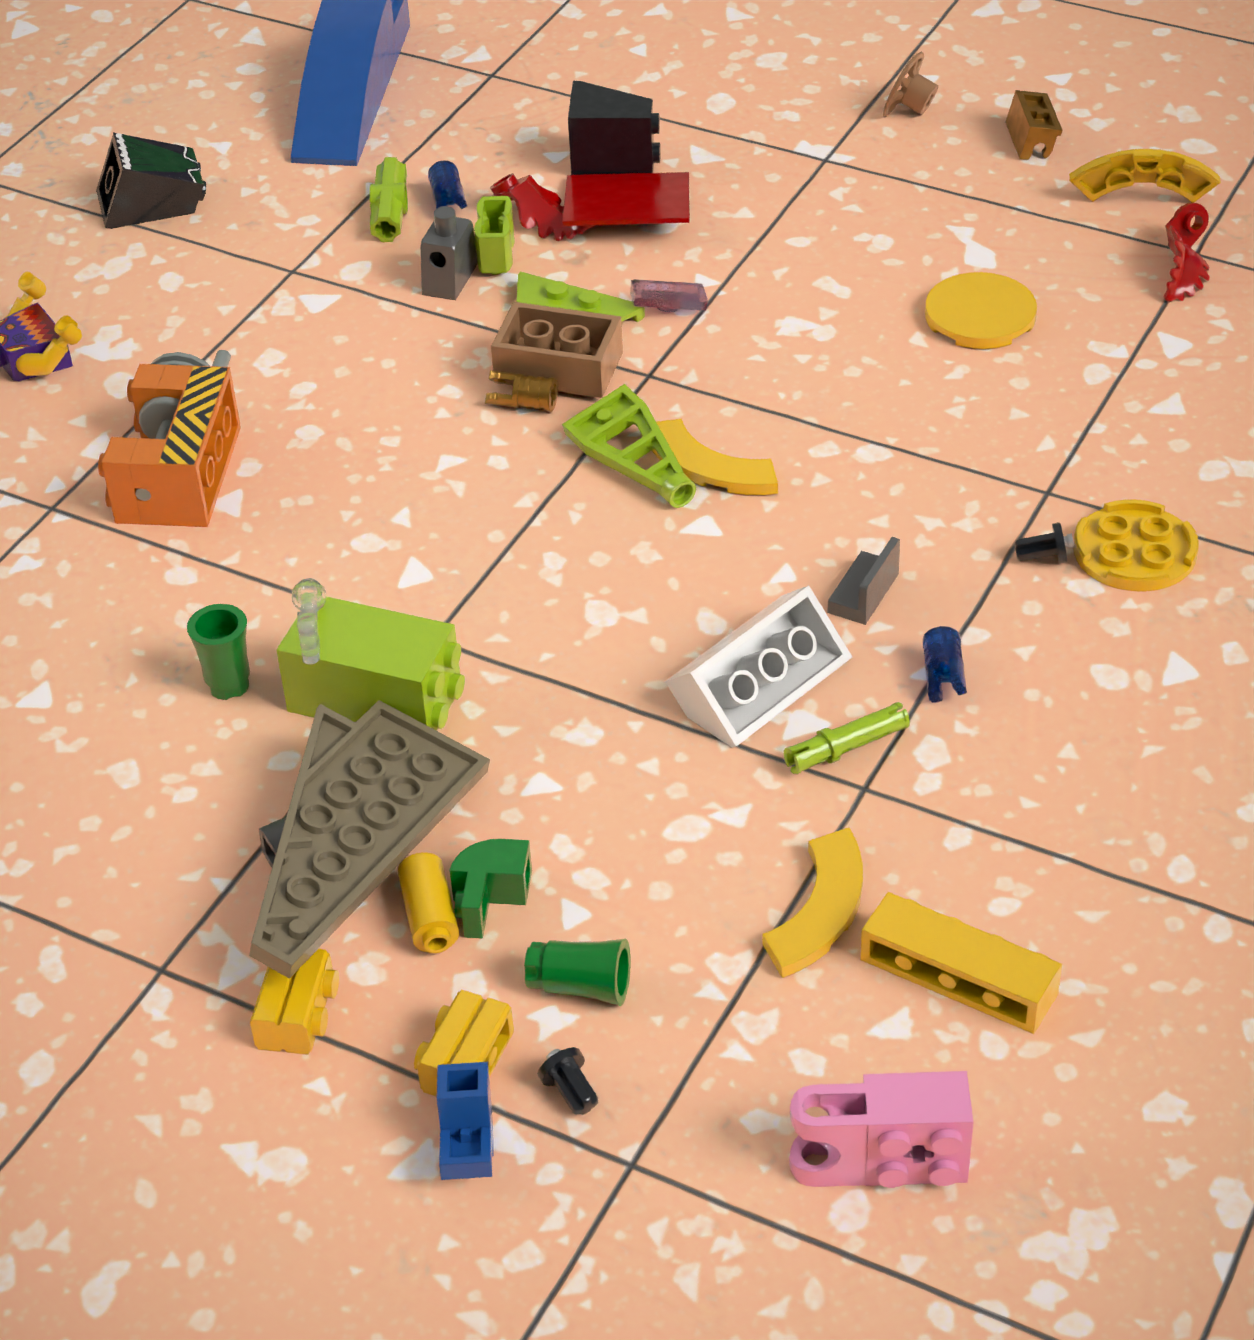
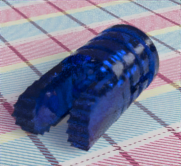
M446 160L434 163L428 170V179L436 209L457 204L461 209L467 207L457 166Z
M939 626L928 630L923 636L922 643L925 655L929 701L936 703L943 700L941 683H951L959 696L966 694L967 687L959 632L948 626Z

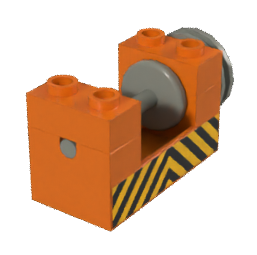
M217 351L212 366L194 355L181 352L163 354L154 359L151 364H139L134 379L128 381L127 397L128 401L134 404L135 432H140L141 438L111 437L105 453L100 454L98 461L99 475L105 477L107 486L105 492L106 505L112 508L116 524L208 527L241 428L231 370L228 367L231 359L228 351Z

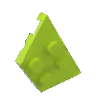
M521 271L518 274L516 302L621 316V322L629 318L639 322L645 317L643 304Z

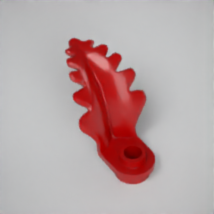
M511 173L490 187L493 192L492 196H508L511 201L514 200L520 224L526 229L537 226L538 236L542 239L548 237L552 232H554V240L561 241L565 235L567 239H573L577 233L582 234L585 230L594 226H563L564 206L560 205L562 203L561 198L557 193L538 185L531 175L517 179L514 173Z
M1191 202L1179 207L1174 216L1165 225L1168 246L1175 254L1173 261L1176 265V268L1170 270L1172 281L1166 284L1167 290L1164 294V300L1167 302H1172L1175 299L1183 301L1185 298L1184 292L1189 296H1194V285L1202 290L1204 285L1199 276L1207 281L1210 279L1205 270L1210 269L1209 265L1191 248L1205 232L1209 222L1206 208L1198 203ZM1195 216V221L1191 226V219Z

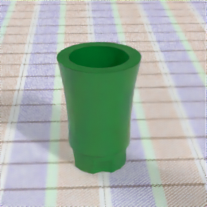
M213 604L199 609L189 618L187 632L196 649L204 681L210 687L212 696L217 699L228 700L232 697H240L249 688L248 677L250 675L246 644L247 617L240 608L230 604Z
M626 938L587 942L549 940L548 943L532 942L530 947L527 948L524 962L526 987L529 989H544L546 993L591 998L622 1006L626 999L630 981L631 954L629 942Z

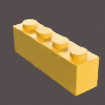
M891 892L886 893L861 931V961L1032 1034L1038 1029L1059 993L1062 963L1052 960L1042 953L1033 952L1011 943L999 935L987 933L965 924L955 917L946 916L924 907L914 900L905 899Z

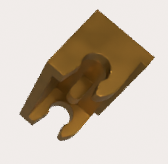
M1015 90L1005 123L1019 159L1029 160L1033 154L1034 146L1039 143L1045 144L1042 149L1043 158H1047L1053 151L1057 136H1061L1063 131L1048 93Z

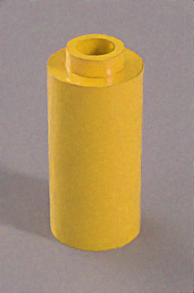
M421 852L412 854L399 864L397 873L413 944L423 952L441 953L451 947L459 937V929L443 863L433 853Z

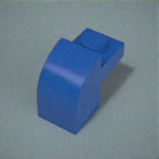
M488 1062L438 1065L437 1107L440 1124L439 1167L441 1180L492 1177L494 1140Z

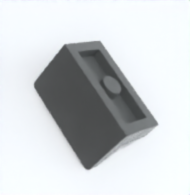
M891 537L879 556L861 550L828 599L827 613L864 625L867 624L899 575L900 539Z

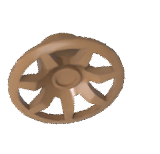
M922 51L912 57L899 75L886 100L883 110L884 117H887L897 104L900 103L922 115L933 101L939 85L919 74L924 60V53Z

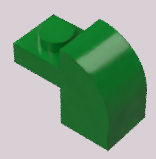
M483 840L465 848L452 862L449 871L453 901H455V917L462 918L464 938L483 939L490 903L526 905L532 875L529 840Z

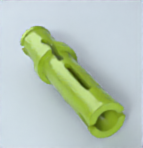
M895 702L884 709L835 729H821L816 732L817 735L784 749L783 755L786 765L790 767L796 764V766L791 767L790 771L793 774H799L825 761L834 763L840 760V756L846 752L908 728L910 726L908 712L906 709L897 712L903 708V705L900 702Z

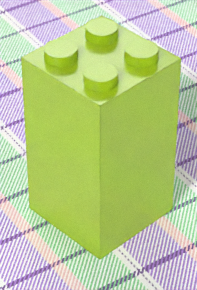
M312 593L276 649L287 712L313 718L315 717L317 707L321 704L356 722L380 700L437 731L445 726L450 706L454 699L458 700L464 690L465 677L460 674L459 667L461 645L456 641L455 624Z

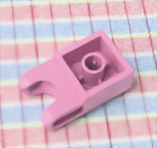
M967 1071L863 1074V1083L819 1084L802 1087L796 1091L791 1100L790 1118L798 1136L793 1141L790 1150L789 1166L795 1179L803 1185L812 1187L882 1185L888 1188H895L909 1184L949 1186L954 1183H968L973 1114ZM810 1107H819L825 1110L829 1116L811 1117L805 1111ZM808 1155H828L826 1161L816 1166L804 1161Z

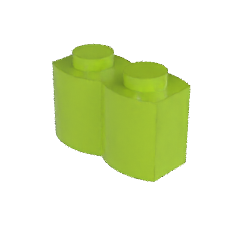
M483 196L477 203L478 220L474 227L478 269L481 273L492 275L507 273L513 264L512 248L515 243L512 202L508 196Z

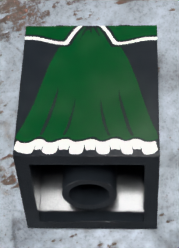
M113 132L96 189L105 228L113 229L194 214L198 201H203L206 194V181L202 180L201 164L197 162L194 149Z

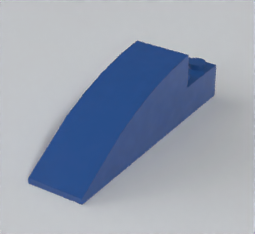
M408 0L321 1L301 82L291 163L358 165L410 28Z

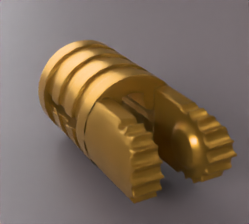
M490 370L489 380L497 384L513 385L512 395L497 392L486 393L485 404L515 408L525 407L527 409L535 408L536 410L545 409L548 412L554 410L558 395V382L556 378L525 376V374Z

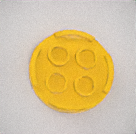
M988 272L963 273L942 280L930 290L925 305V318L933 332H940L956 340L955 344L958 346L973 349H993L1012 344V339L1033 329L1037 314L1036 299L1025 285L1010 277Z
M1125 499L1104 503L1103 509L1081 518L1074 533L1073 551L1080 567L1092 578L1105 585L1127 591H1155L1175 585L1191 573L1197 560L1198 536L1190 522H1183L1173 514L1164 511V505L1145 500Z

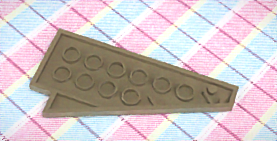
M380 700L356 722L320 704L316 709L251 941L249 956L290 979L488 772L490 759Z

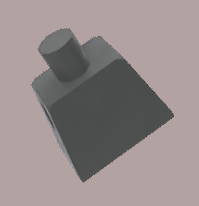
M443 206L434 211V221L420 245L422 295L456 301L478 264L475 234L471 220L456 217L455 210L452 207Z

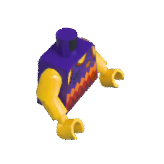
M24 272L18 280V287L24 294L21 298H16L8 315L0 320V367L5 369L13 381L18 382L37 376L49 375L52 372L72 367L68 344H77L82 338L78 323L70 316L64 315L55 324L38 302L31 303L33 299L37 300L45 295L46 286L44 282L31 272Z

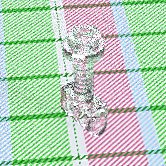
M306 578L299 581L292 589V603L300 610L297 612V628L303 662L315 664L320 660L317 612L326 603V590L317 580Z

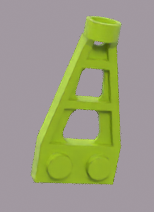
M625 384L562 424L565 435L587 456L659 493L674 508L683 507L693 499L696 493L695 483L684 474L646 403ZM632 425H636L642 434V438L623 450H619L607 443V441ZM653 449L662 458V460L647 470L635 463L636 460Z

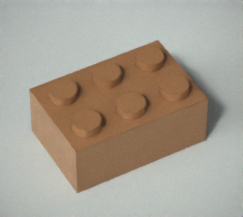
M513 302L491 345L493 371L525 374V376L532 375L545 378L554 377L558 382V392L603 398L623 354L621 316Z

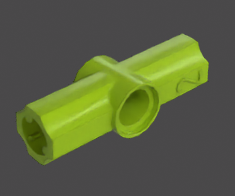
M385 157L384 161L377 165L375 184H370L371 235L376 236L381 242H393L394 238L401 234L403 214L408 212L406 164L398 161L397 157Z

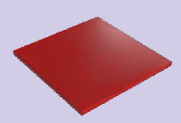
M689 172L567 175L563 226L690 223Z

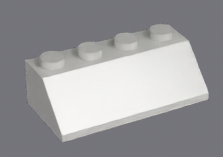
M808 585L780 596L667 679L665 683L688 719L733 748L852 658V655Z

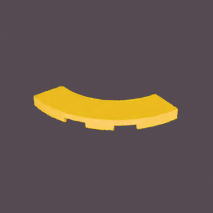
M1161 149L1118 151L1091 160L1069 174V181L1092 202L1109 192L1131 187L1134 183H1155L1157 187L1172 190L1187 198L1190 202H1196L1221 183L1220 176L1200 161L1177 152Z
M682 418L656 421L684 474L695 484L703 487L707 484L725 487L727 492L732 494H778V480L771 458L747 459L725 455L698 442L687 431ZM653 449L652 452L655 454V456L659 460H662V458L656 452V450Z
M850 827L808 841V853L812 858L816 871V881L812 894L795 916L781 926L762 934V945L782 978L806 968L830 951L831 945L844 931H848L855 919L860 906L863 887V863L857 840Z

